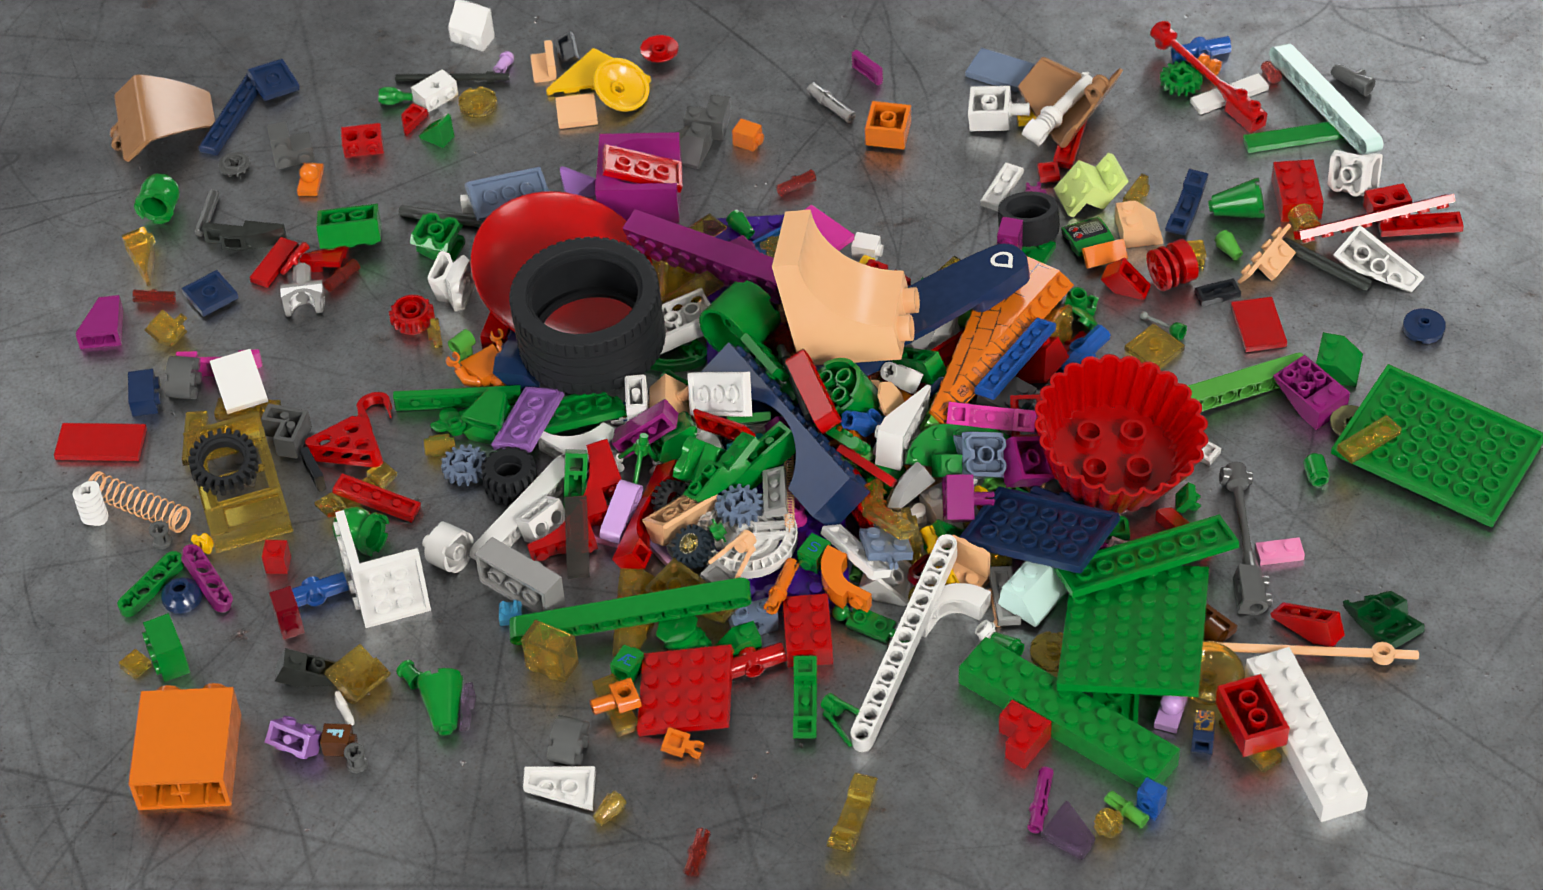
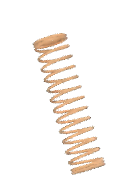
M101 471L92 474L88 480L93 481L95 478L94 481H96L102 475L100 485L102 492L106 479L110 477L112 481L108 485L106 495L103 496V498L106 497L104 503L121 509L124 512L135 514L137 517H142L144 520L154 523L160 520L163 521L168 505L173 503L174 508L169 515V519L166 521V523L169 522V529L180 533L189 523L191 513L190 509L181 504L175 506L174 501L168 503L167 498L161 500L159 495L154 497L152 492L147 494L146 490L140 491L139 487L134 488L132 484L127 485L125 481L120 482L118 478L113 479L111 475L106 477V474ZM117 480L118 485L114 490L113 497L108 500L107 495L112 489L113 482ZM124 483L125 488L120 495V500L115 503L114 498L119 491L120 484ZM131 486L132 490L127 498V503L122 506L121 500L126 494L127 487ZM138 489L139 493L135 498L134 505L129 509L128 503L132 499L134 490ZM145 492L146 496L142 501L141 508L136 512L135 506L140 499L141 493ZM152 495L153 499L148 506V511L142 514V509L146 504L148 496ZM159 497L160 502L155 509V514L149 517V511L153 507L154 500ZM163 500H166L167 505L162 512V517L156 520V514L161 507V503ZM177 506H180V508L175 512V508ZM183 509H186L187 517L184 524L175 530V525L180 520Z

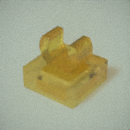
M876 478L865 485L870 493L862 500V507L870 509L875 505L881 507L887 503L883 499V495L886 494V490L883 489V481Z

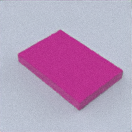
M813 205L804 209L811 210L813 220L820 233L838 251L855 240L853 233Z

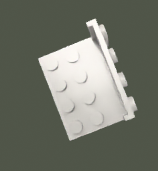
M344 510L335 512L337 522H333L344 571L346 577L351 576L352 580L348 581L351 594L356 593V597H353L356 611L361 610L365 628L431 611L418 548L359 564Z

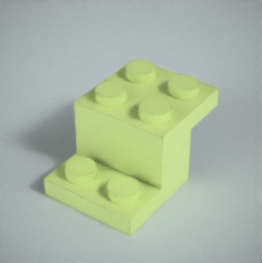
M1107 153L1096 167L1078 160L1053 189L1068 216L1075 217L1086 203L1104 210L1129 181L1115 156Z

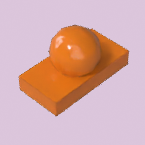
M303 163L299 170L298 196H318L324 171L323 163Z

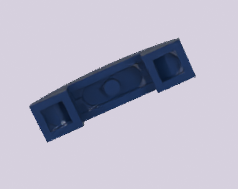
M1193 169L1188 170L1183 182L1182 192L1174 212L1169 217L1165 231L1186 235L1201 202L1208 173Z

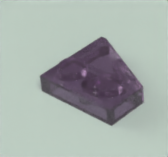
M1068 801L1063 803L1041 832L1042 839L1081 860L1084 859L1095 844V837Z

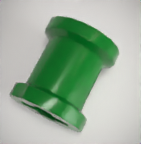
M405 660L398 666L396 674L408 682L407 684L410 689L418 688L417 678L423 672H419L415 668V663L412 660Z

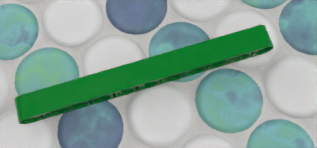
M734 578L514 616L509 620L510 642L514 645H526L743 608L751 604L750 581L746 578Z

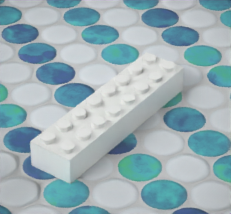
M1290 647L1246 659L1245 678L1258 674L1262 675L1290 727L1287 745L1281 747L1320 822L1364 810L1368 792Z

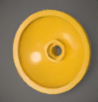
M611 58L602 62L594 73L593 84L597 95L606 105L615 110L624 112L634 111L640 108L648 98V80L644 72L631 61L622 58Z

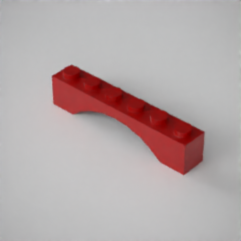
M676 459L656 466L612 558L625 574L645 569L651 557L650 536L643 519L656 512L652 508L655 504H651V500H655L652 492L657 493V490L654 488L656 486L661 487L660 482H666L668 479L685 483V481L673 477ZM676 492L669 494L667 504L677 494Z

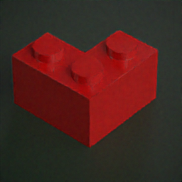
M1011 700L999 715V732L1009 737L1005 744V759L1026 769L1051 738V721L1014 700Z

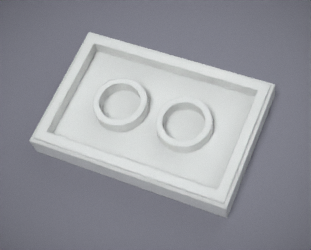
M251 349L210 361L227 414L268 402Z

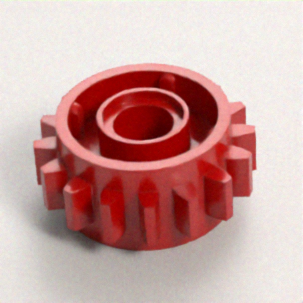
M406 295L397 299L394 305H391L389 318L395 330H399L404 334L414 335L427 330L429 325L433 324L432 319L435 318L433 304L429 303V299L419 295Z

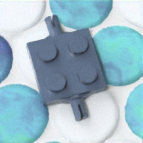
M876 521L874 527L860 529L859 537L868 561L887 562L890 570H893V568L896 570L899 567L897 561L913 559V550L904 528H884L882 521Z

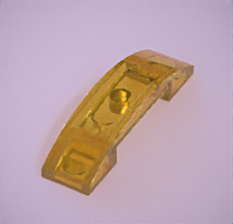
M383 461L384 463L380 467H372L367 470V477L362 481L385 489L395 479L397 472ZM333 492L314 502V505L327 517H335V512H339L349 506H363V504L335 495Z
M854 773L848 789L847 800L837 825L833 826L827 847L851 852L867 818L878 778Z

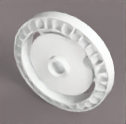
M714 506L713 511H708L706 515L704 514L700 517L697 526L710 533L708 526L713 524L711 519H714L716 523L718 521L722 523L727 532L724 535L727 542H724L723 539L718 542L715 540L714 545L717 550L724 549L743 530L752 532L757 540L753 545L756 551L751 555L740 577L752 579L777 571L784 566L786 559L793 556L798 541L796 521L794 523L795 526L790 528L789 533V528L785 526V515L766 519L763 509V515L758 516L757 522L751 520L750 526L743 523L741 528L738 527V524L730 527L729 521L722 523V518L717 517V511ZM733 547L717 559V561L736 575L747 552L739 553ZM711 550L714 553L713 556L718 553L716 550Z

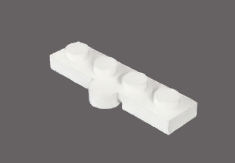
M841 524L822 527L821 535L839 551L847 554V558L853 562L854 566L862 570L868 578L878 580L890 577V568L882 561H868L862 543Z

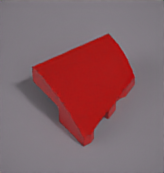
M340 246L334 249L324 248L306 252L301 255L299 261L309 265L311 272H322L323 267L340 268L342 260L346 259L348 247Z

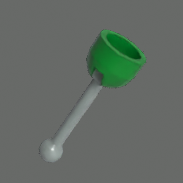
M1146 311L1140 313L1141 319H1148L1168 328L1170 335L1179 341L1186 335L1187 325L1175 322L1169 325L1148 315Z

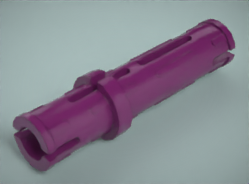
M1041 767L1039 769L1033 803L1029 807L1031 814L1027 828L1033 833L1043 831L1044 818L1048 814L1047 802L1054 771L1049 767Z

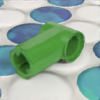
M463 329L448 341L450 350L460 355L459 362L473 355L472 346L476 344V340L469 330Z

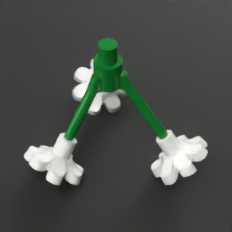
M641 433L633 446L621 454L617 453L616 450H611L620 473L625 468L621 464L623 458L635 451V454L638 456L633 483L638 484L642 457L649 454L653 459L654 467L649 471L651 476L656 466L664 463L660 462L652 451L648 441V434Z

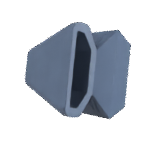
M962 432V435H953L957 455H962V475L974 474V479L1004 478L1006 462L1003 459V451L1006 448V440L1003 437V433Z

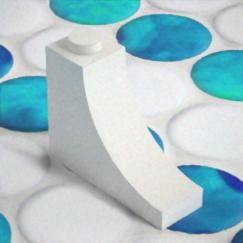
M602 422L595 429L575 436H557L543 432L538 440L539 450L553 458L559 455L565 457V449L587 450L586 445L608 439L611 450H617L612 445L616 427ZM589 455L587 460V477L590 474Z

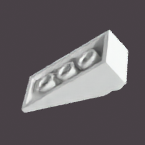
M926 385L888 414L881 425H877L874 434L877 442L873 449V455H876V465L898 471L901 470L906 449L910 442L921 433L919 427L929 409L930 385Z

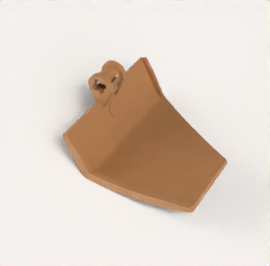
M1041 57L1019 84L1018 89L1026 103H1030V109L1037 118L1044 107L1053 106L1082 76L1081 73L1048 58ZM1119 68L1109 80L1100 74L1094 76L1092 83L1086 86L1085 94L1062 116L1060 127L1054 128L1049 133L1060 147L1064 148L1070 143L1114 87L1123 69Z
M134 75L114 96L118 122L110 129L111 144L113 149L123 151L124 160L129 162L151 141L181 132L212 127L215 123L210 92L176 80L149 75Z

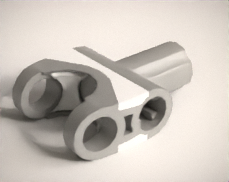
M298 263V265L293 267V283L281 284L280 286L286 317H291L296 307L303 304L312 305L315 308L316 314L323 313L325 303L322 279L311 281V267L306 263Z

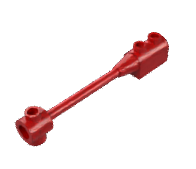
M1160 21L1152 27L1150 36L1155 40V46L1160 50H1166L1171 46L1211 81L1226 100L1225 111L1250 134L1266 125L1267 112L1261 108V103L1257 100H1252L1248 96L1247 90L1237 89L1220 80L1176 41L1178 35L1171 28L1170 22Z

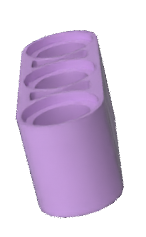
M622 479L618 482L600 529V539L616 544L620 543L641 500L643 493L642 485Z

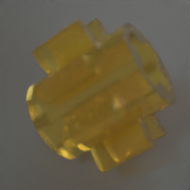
M1104 808L1096 814V820H1094L1096 825L1094 828L1099 836L1104 834L1105 837L1113 838L1121 833L1124 818L1119 810L1114 812L1113 809Z

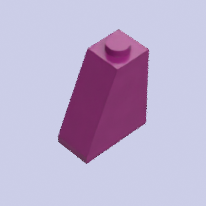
M119 295L99 297L76 331V338L80 349L118 346L122 344L123 306Z

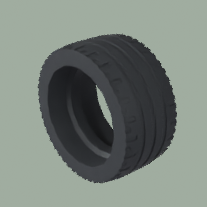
M1026 191L1012 194L1000 202L998 207L999 227L1002 217L1023 220L1022 247L1043 245L1052 241L1058 235L1060 228L1059 207L1056 199L1051 195L1043 192Z

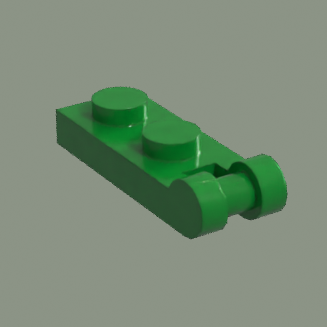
M839 425L826 432V434L862 456L868 455L871 451L868 443L853 436L849 431L843 428L841 431L837 430Z

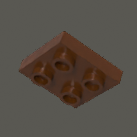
M1207 604L1203 642H1225L1237 631L1238 625ZM1203 651L1202 654L1208 657L1213 651Z

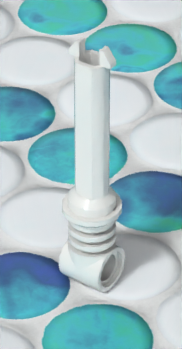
M1083 72L1081 74L1082 78L1053 106L1044 107L1036 119H1031L1025 126L1022 136L1040 146L1054 128L1060 127L1062 116L1085 94L1086 86L1092 83L1093 78L1089 75V72Z

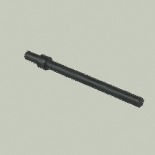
M486 71V73H447L456 81H486L487 83L510 81V73H495V71ZM395 74V82L423 81L433 74Z
M779 344L777 346L779 362L790 375L789 381L805 420L810 421L812 420L810 412L785 363V360L791 357L783 344Z

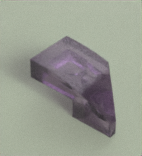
M472 682L465 683L462 691L458 715L460 732L469 731L472 718L470 709H474L476 701Z

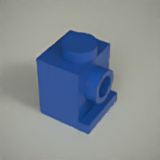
M1145 778L1137 791L1135 807L1148 814L1149 818L1155 821L1166 804L1168 787Z

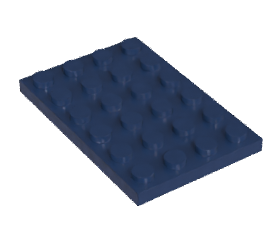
M999 486L994 492V497L989 498L994 499V506L984 505L959 538H964L969 543L984 548L990 553L1081 574L1119 523L1120 515L1116 512Z

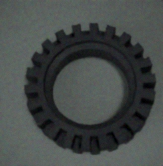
M219 428L216 435H213L211 430L207 432L208 438L204 435L200 436V443L198 441L194 442V448L190 449V456L188 457L194 482L196 481L199 488L203 486V490L207 493L211 489L212 495H217V492L220 491L221 496H226V490H230L231 495L236 494L235 488L238 487L241 492L244 490V483L247 486L251 484V478H256V472L259 469L256 447L251 438L248 440V436L245 433L241 436L240 431L236 429L234 434H232L231 428H226V433H222L221 428ZM229 447L238 450L243 455L244 462L241 468L234 474L220 477L210 474L204 468L206 457L215 449Z

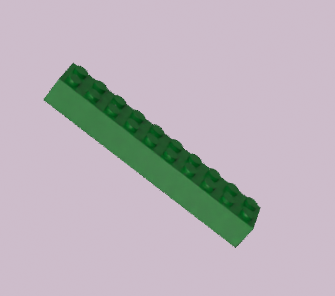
M987 637L978 644L959 666V684L1002 709H1005L1011 700H1014L1050 720L1051 737L1137 788H1140L1145 778H1149L1162 785L1179 765V747L1083 692L1057 691V677Z

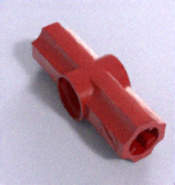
M778 642L760 649L747 647L741 650L738 656L733 657L732 679L743 675L756 677L763 673L765 668L786 662L787 656L783 644Z

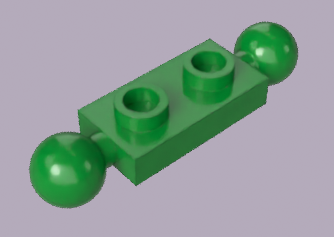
M837 605L832 609L834 619L837 621L847 619L845 624L847 628L886 644L890 637L893 638L897 630L895 629L897 625L895 620L870 610L865 612L861 609L853 608L851 612L847 605L844 609ZM903 640V641H901V642H902V643H908L909 641H908V640Z

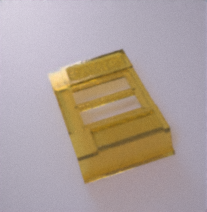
M258 411L183 433L189 456L190 449L194 448V442L198 441L200 443L199 437L202 435L208 438L207 432L211 430L213 435L217 434V429L221 428L222 433H226V428H231L232 434H234L235 429L240 431L241 436L245 433L248 436V440L251 438L254 446L258 448L262 464L258 465L259 469L256 473L264 471L269 488L218 502L216 495H212L211 489L207 493L203 490V486L201 488L198 487L216 553L293 532ZM229 447L215 449L206 457L204 468L209 472L207 461L235 454L239 451ZM237 471L230 472V473L223 474V475H219V476H220V477H222V476H229V475H231V474H234V473L237 472Z

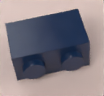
M153 368L128 372V403L132 417L158 413L161 396L157 389H161L159 376L155 377Z

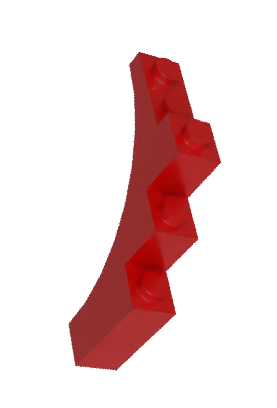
M608 439L586 445L590 459V474L586 491L577 508L563 524L545 537L527 544L533 561H543L556 554H565L574 548L577 556L589 554L593 550L598 549L592 526L602 525L608 510L605 498L613 497L617 484L621 480Z

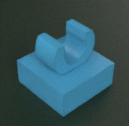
M501 601L499 603L500 626H508L510 618L522 615L521 601Z

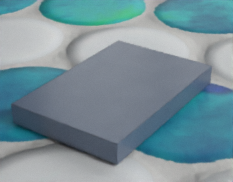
M981 48L965 71V77L995 86H1010L1011 91L1019 93L1018 86L1032 70L1034 63Z

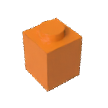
M740 119L732 130L733 145L754 152L764 140L762 125Z

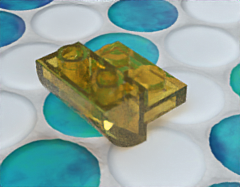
M361 644L357 645L325 671V675L340 690L339 692H341L343 698L351 704H356L391 676L390 671L377 657L373 658Z

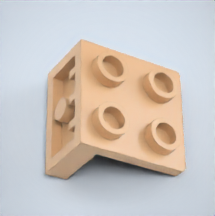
M952 535L957 541L958 555L953 565V570L958 581L985 588L990 582V553L984 548L969 543L964 538Z

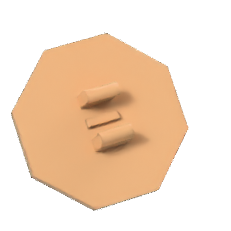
M881 382L879 384L877 394L880 402L879 409L887 416L903 404L904 400L901 392L892 382Z

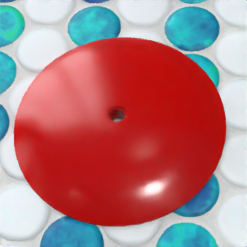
M536 192L504 203L485 219L472 245L471 272L480 298L502 324L515 332L509 294L513 279L516 277L517 272L520 271V268L526 264L527 260L532 259L533 255L540 253L539 251L544 248L547 249L552 244L556 245L557 242H565V240H573L578 237L609 238V240L615 239L618 242L621 241L626 243V245L632 246L622 229L627 221L602 203L567 192ZM645 255V256L647 257V259H649V261H650L651 264H652L651 257ZM601 297L585 298L558 308L547 318L544 324L564 333H593L619 323L629 314L632 308L615 299Z

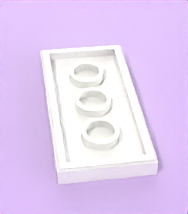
M750 372L688 373L690 416H694V409L716 416H752Z

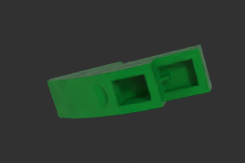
M742 431L717 463L710 460L703 467L702 471L689 484L683 495L696 502H701L725 490L751 465L747 458L760 443L755 436Z

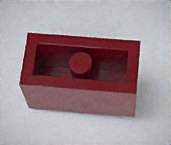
M291 586L269 592L283 640L305 633Z

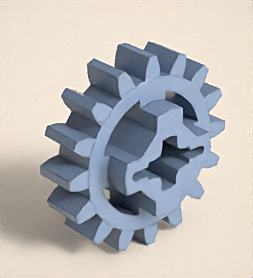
M461 444L460 449L452 447V453H445L446 458L441 459L442 473H444V478L449 479L451 484L457 481L458 486H461L464 482L469 486L470 481L478 483L477 478L482 479L481 466L484 463L486 454L484 451L480 452V447L472 449V444H469L467 448H464L463 444Z
M738 484L737 488L730 485L729 491L723 490L722 496L717 495V502H715L717 517L722 518V523L729 521L730 527L738 524V527L741 528L743 523L750 526L751 520L757 522L758 516L763 515L762 494H757L756 488L750 490V485H746L745 488H741V484Z

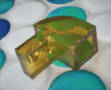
M162 310L148 324L145 331L157 342L172 347L188 332L184 329L185 326L183 325L187 317L180 313L174 320L168 313Z

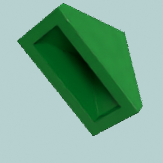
M448 113L430 123L418 137L444 148L454 137L451 115Z

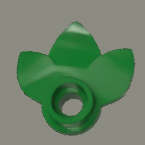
M453 407L442 409L439 413L440 419L430 424L431 429L436 432L448 431L452 436L463 434L467 423L461 420V415L467 409L459 412Z

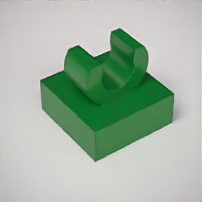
M1188 482L1175 494L1176 511L1184 514L1188 509L1197 511L1201 507V504L1197 503L1201 496L1196 493V485Z

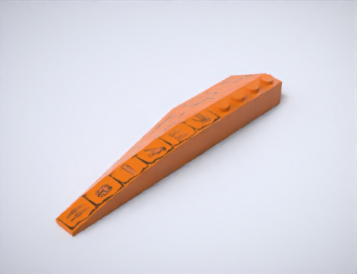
M1027 256L1030 269V279L1027 284L985 312L971 310V316L966 322L965 330L961 334L952 355V361L947 367L945 378L942 379L939 392L936 394L928 412L940 424L947 423L949 402L967 404L975 395V387L1033 321L1036 318L1044 319L1074 286L1060 270Z

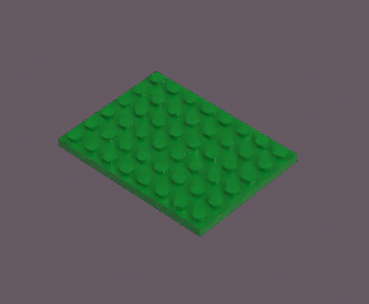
M1387 364L1333 445L1330 454L1493 528L1542 448L1543 432Z
M1178 566L1076 598H1072L1069 593L1057 677V691L1199 697L1209 567Z

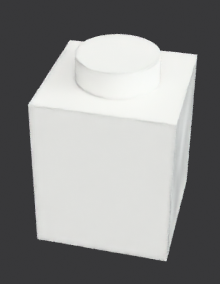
M856 232L855 240L851 246L852 260L859 262L864 255H868L877 261L878 257H881L883 254L880 236Z

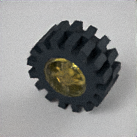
M694 524L693 526L687 525V529H680L681 534L676 533L677 540L673 539L672 543L675 544L672 547V551L675 552L673 556L677 558L676 560L690 568L704 566L703 561L708 563V556L712 557L714 554L711 550H715V545H713L715 539L712 538L711 533Z

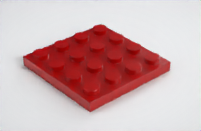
M732 645L644 653L640 685L641 707L638 710L637 723L638 735L666 734L668 727L682 732L729 728L734 651Z

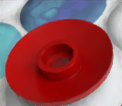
M667 35L651 36L644 40L640 47L641 55L651 62L671 60L677 55L679 50L677 41Z

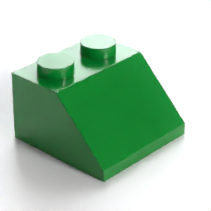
M1323 332L1316 364L1341 385L1357 387L1363 353L1345 336Z

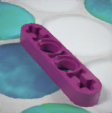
M194 544L186 545L181 556L185 567L212 608L218 612L229 611L233 601L232 594L203 550ZM204 568L207 570V572L200 573L196 569ZM213 583L217 585V588H210L206 584Z

